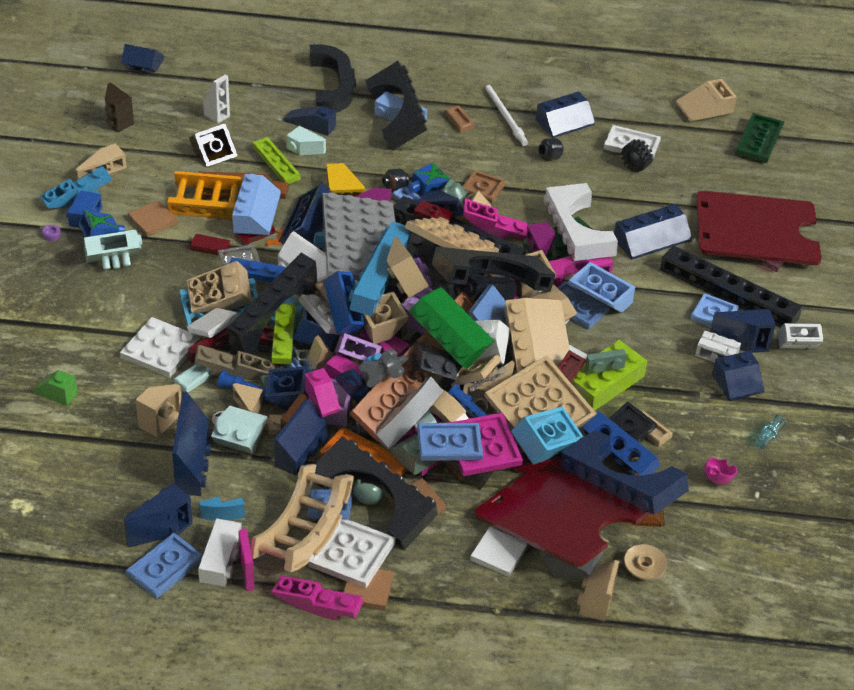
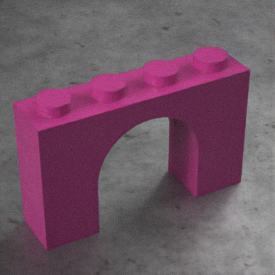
M364 329L361 332L360 339L372 343ZM395 335L392 339L377 343V345L382 346L380 354L385 350L393 349L397 352L398 357L403 356L410 347V344ZM339 353L326 363L325 371L330 379H336L338 374L354 369L362 377L361 372L359 373L360 365Z

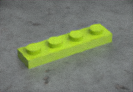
M268 137L253 142L255 151L282 182L291 184L301 180L300 173Z
M281 304L276 310L272 364H291L296 304Z

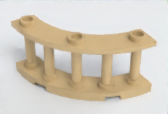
M315 464L300 466L295 490L284 512L269 529L252 537L250 545L252 559L266 553L285 560L284 570L289 572L296 571L309 563L308 559L312 555L317 556L337 529L342 519L340 512L343 504L348 503L354 476L345 474L330 479L315 474ZM313 482L332 488L328 503L308 497ZM305 505L324 511L317 524L299 518ZM293 526L311 531L302 541L286 536ZM282 543L291 547L285 551L275 546Z

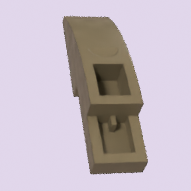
M198 345L196 349L195 364L211 368V374L220 376L224 370L227 371V374L236 377L242 376L244 380H260V376L268 375L269 369H274L275 367L271 360L238 351L235 356L202 345Z

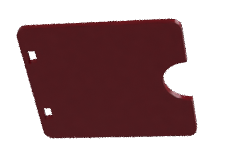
M703 190L697 193L698 241L701 253L806 265H819L821 263L820 243L804 237L799 232V228L802 226L816 225L815 206L812 202ZM703 236H709V239H703Z
M562 468L546 469L542 473L539 472L540 470L528 471L475 509L478 519L574 567L585 565L608 547V543L599 535L605 526L616 522H628L637 525L651 514Z

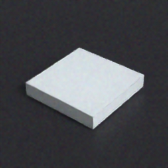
M215 308L188 325L187 329L190 333L211 338L228 327L238 317V313Z
M489 527L472 553L470 560L510 577L526 551L528 543Z

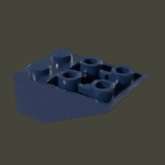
M770 309L714 312L710 332L741 343L740 350L751 351V353L769 352L776 324Z
M172 483L168 487L163 488L153 498L146 500L139 508L128 513L124 518L127 546L133 547L166 539L172 533L179 535L193 524L191 497Z

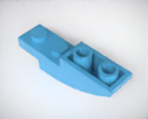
M101 166L75 182L68 179L39 197L48 208L71 206L74 198L78 196L81 190L99 194L98 188L112 181V178L106 169Z

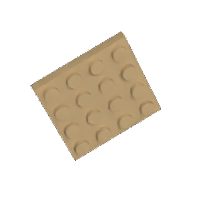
M443 217L438 219H415L414 221H407L405 226L406 229L441 247L488 252L499 251V248L495 247L493 242L483 241L479 239L477 234L467 233L463 231V227L459 225L453 226L448 223L449 220Z
M547 355L488 390L484 395L497 413H503L511 429L526 416L562 406L577 428L587 423L597 414Z

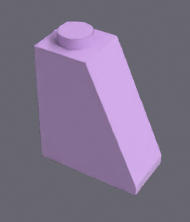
M344 333L339 335L333 354L339 353L350 360L363 362L368 357L380 353L382 346Z

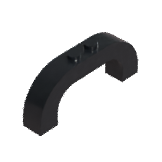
M309 44L310 66L333 69L337 73L339 87L335 90L315 92V106L327 107L338 113L346 109L353 100V88H356L355 70L351 68L348 55L342 50L329 45Z

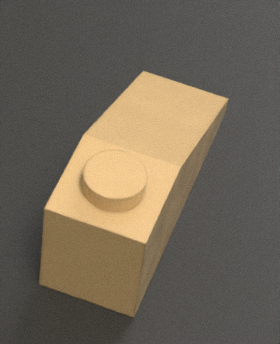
M116 143L99 149L76 169L77 180L101 166L109 174L127 168L125 153Z

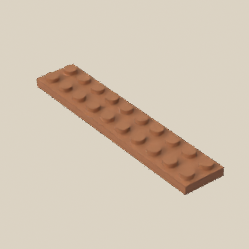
M462 292L455 301L470 316L468 312L475 303ZM427 330L417 340L418 342L447 351ZM414 344L403 355L409 357L402 364V367L405 369L403 375L399 378H385L380 381L349 413L377 442L379 440L374 435L396 407H400L410 393L415 392L423 383V381L410 378Z

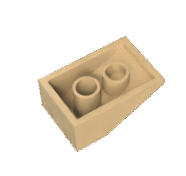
M395 237L387 258V263L390 266L387 270L393 279L397 278L399 283L396 286L401 294L406 293L408 298L427 288L428 284L400 239Z

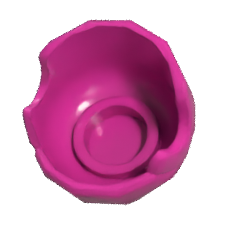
M709 458L704 465L706 477L715 485H727L738 473L736 465L729 466L727 459Z

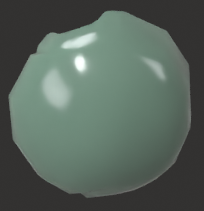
M358 479L354 485L353 492L359 502L365 505H375L383 499L385 489L363 483Z

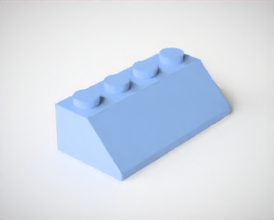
M245 174L232 214L234 233L270 234L281 191L263 175Z

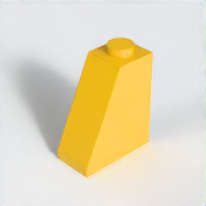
M344 163L326 164L327 186L332 193L355 197L365 192L364 185Z

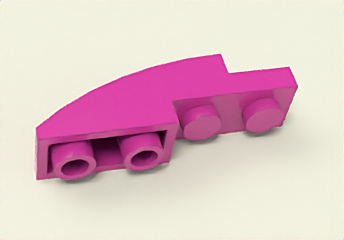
M464 199L463 215L481 230L504 240L507 236L523 241L526 239L527 223L500 215L497 208Z
M282 575L272 590V594L284 602L303 611L332 620H337L339 616L355 619L364 602L360 595L322 589L320 582Z

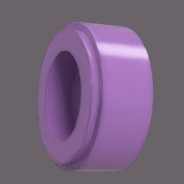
M56 225L45 226L42 229L43 239L46 241L58 240L61 237L60 228Z

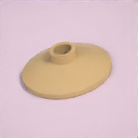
M646 544L635 545L625 554L624 564L630 574L639 579H657L667 569L665 555L654 546Z

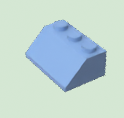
M591 262L568 281L569 284L620 312L625 311L633 303L635 286Z

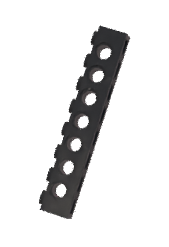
M403 196L393 205L395 222L406 225L407 221L423 220V218L414 215V210L420 203ZM452 218L449 222L453 226L459 225L463 227V231L467 233L477 234L479 239L483 241L493 242L494 246L499 248L498 253L525 255L526 249L456 218Z
M673 245L662 256L661 271L724 301L738 305L743 310L770 309L776 326L780 328L785 323L796 324L799 320L803 306Z

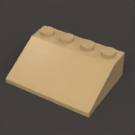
M533 298L506 300L504 313L506 325L510 328L508 337L512 361L515 363L514 373L520 372L546 355L558 367L570 350L561 300Z

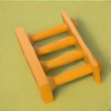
M174 172L175 185L178 186L176 198L168 197L167 201L168 210L173 215L233 220L232 214L237 194L240 191L244 177ZM186 187H196L193 199L183 198ZM203 188L213 189L211 201L201 200ZM220 190H231L229 202L218 201Z

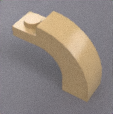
M445 390L428 409L444 423L469 419L465 414L467 411Z

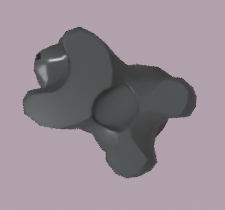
M393 349L385 350L378 360L366 362L359 366L360 371H363L362 378L368 381L367 386L369 388L374 387L385 378H399L405 370L402 364L409 357H398L397 352Z

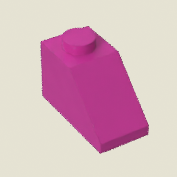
M321 368L306 373L305 391L321 417L339 412L340 405L333 382L325 369Z

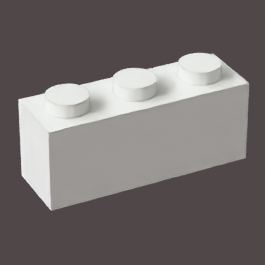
M216 519L198 568L199 582L225 587L227 579L232 578L233 562H237L239 556L238 531L242 529L241 523Z

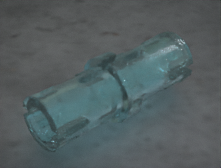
M776 415L769 424L762 428V432L754 439L755 444L760 441L757 445L758 448H765L768 442L778 435V431L786 424L783 416Z

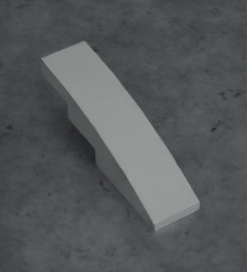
M432 377L426 378L415 392L410 393L400 407H396L374 436L389 450L419 421L442 394L443 390Z

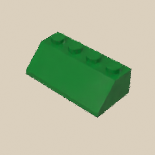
M442 287L423 296L409 310L411 315L465 369H468L495 342Z

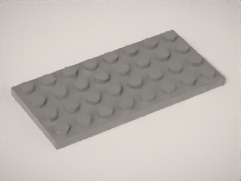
M323 193L322 210L327 277L336 271L352 272L354 280L357 279L359 281L360 274L364 271L366 262H369L371 253H374L375 246L379 243L381 235L383 236L385 228H389L392 221L395 222L393 203L386 200L378 201L370 198H357L352 195L343 196L336 193ZM391 278L388 286L397 287L396 284L399 283L397 278Z

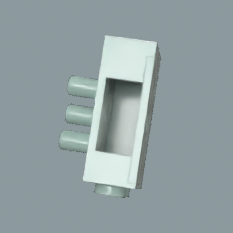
M136 230L85 237L84 251L86 262L102 261L103 269L108 270L111 268L109 259H112L113 269H119V258L122 257L123 266H130L129 256L138 255L139 249H141V235H137Z

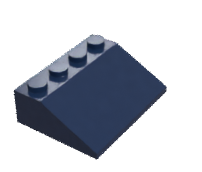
M182 391L172 451L175 485L190 496H201L202 488H206L207 476L204 475V472H208L209 459H207V456L211 455V444H209V441H213L211 437L213 429H210L209 419L188 392Z

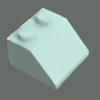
M229 406L218 417L211 437L218 445L254 455L268 417Z

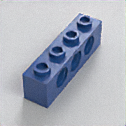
M600 411L582 427L586 435L593 430L609 434L611 444L610 456L614 458L613 461L620 468H623V466L627 468L630 475L653 474L661 466L658 457ZM618 446H624L621 450H616ZM634 457H638V458H639V459H638L637 461H635V462H630L631 459L634 458Z

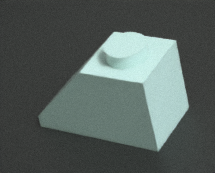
M298 126L287 135V149L300 156L325 154L326 139Z

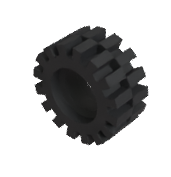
M640 139L630 141L622 148L621 155H623L621 159L625 160L623 164H627V168H631L633 172L635 170L636 172H641L653 162V154H650L652 149H648L649 145H644L645 142H641Z

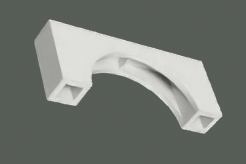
M587 183L546 188V195H544V204L548 206L549 214L553 216V222L558 227V233L562 235L563 243L567 245L568 253L572 255L574 261L617 255L618 241L613 231L589 229L576 222L572 217L578 210L591 207L592 192Z

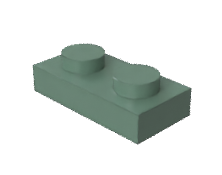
M624 349L589 354L586 358L585 370L587 374L624 368L627 354Z

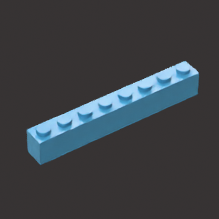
M392 221L389 228H385L383 236L381 235L379 243L375 246L374 253H371L369 262H366L364 271L360 274L359 281H356L354 290L350 292L348 301L351 302L349 310L372 317L392 278L387 270L390 267L387 263V258L393 239L398 237L406 249L409 245L412 231L406 229V225Z

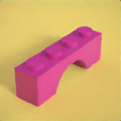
M572 256L549 261L556 273L553 285L558 288L567 276L578 273L589 262L612 274L614 262L610 257L574 261Z

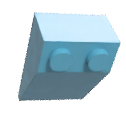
M563 406L526 416L511 430L516 441L520 444L532 464L550 459L583 438V435Z

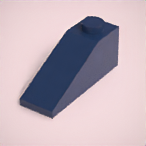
M322 106L291 110L284 118V122L329 136L336 128V111Z
M427 191L417 201L420 203L423 200L453 211L454 216H463V207L459 198L443 191Z

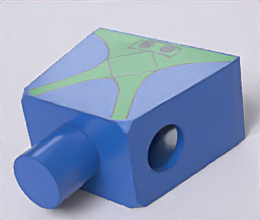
M430 163L414 171L412 183L408 184V190L410 193L418 192L423 196L427 191H440L451 178L434 163Z
M83 209L79 226L84 237L125 231V226L116 224L112 215Z

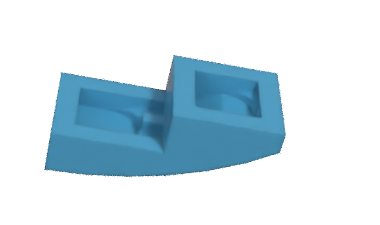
M220 497L200 501V518L215 521L216 519L234 520L244 518L245 504L243 498L223 503Z

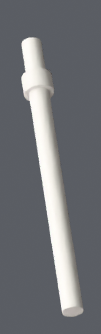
M487 85L485 87L487 93L513 130V135L523 146H526L528 141L524 136L523 130L517 126L491 85Z

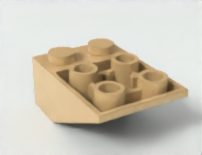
M723 79L705 82L676 100V104L689 121H696L734 113L737 96Z
M238 261L187 280L192 313L209 312L215 308L225 310L236 309L252 303L248 273Z

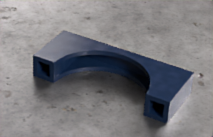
M593 430L561 451L562 469L653 515L689 491L688 474L673 466L648 475H625L608 469L602 462L611 454L610 436L597 430Z

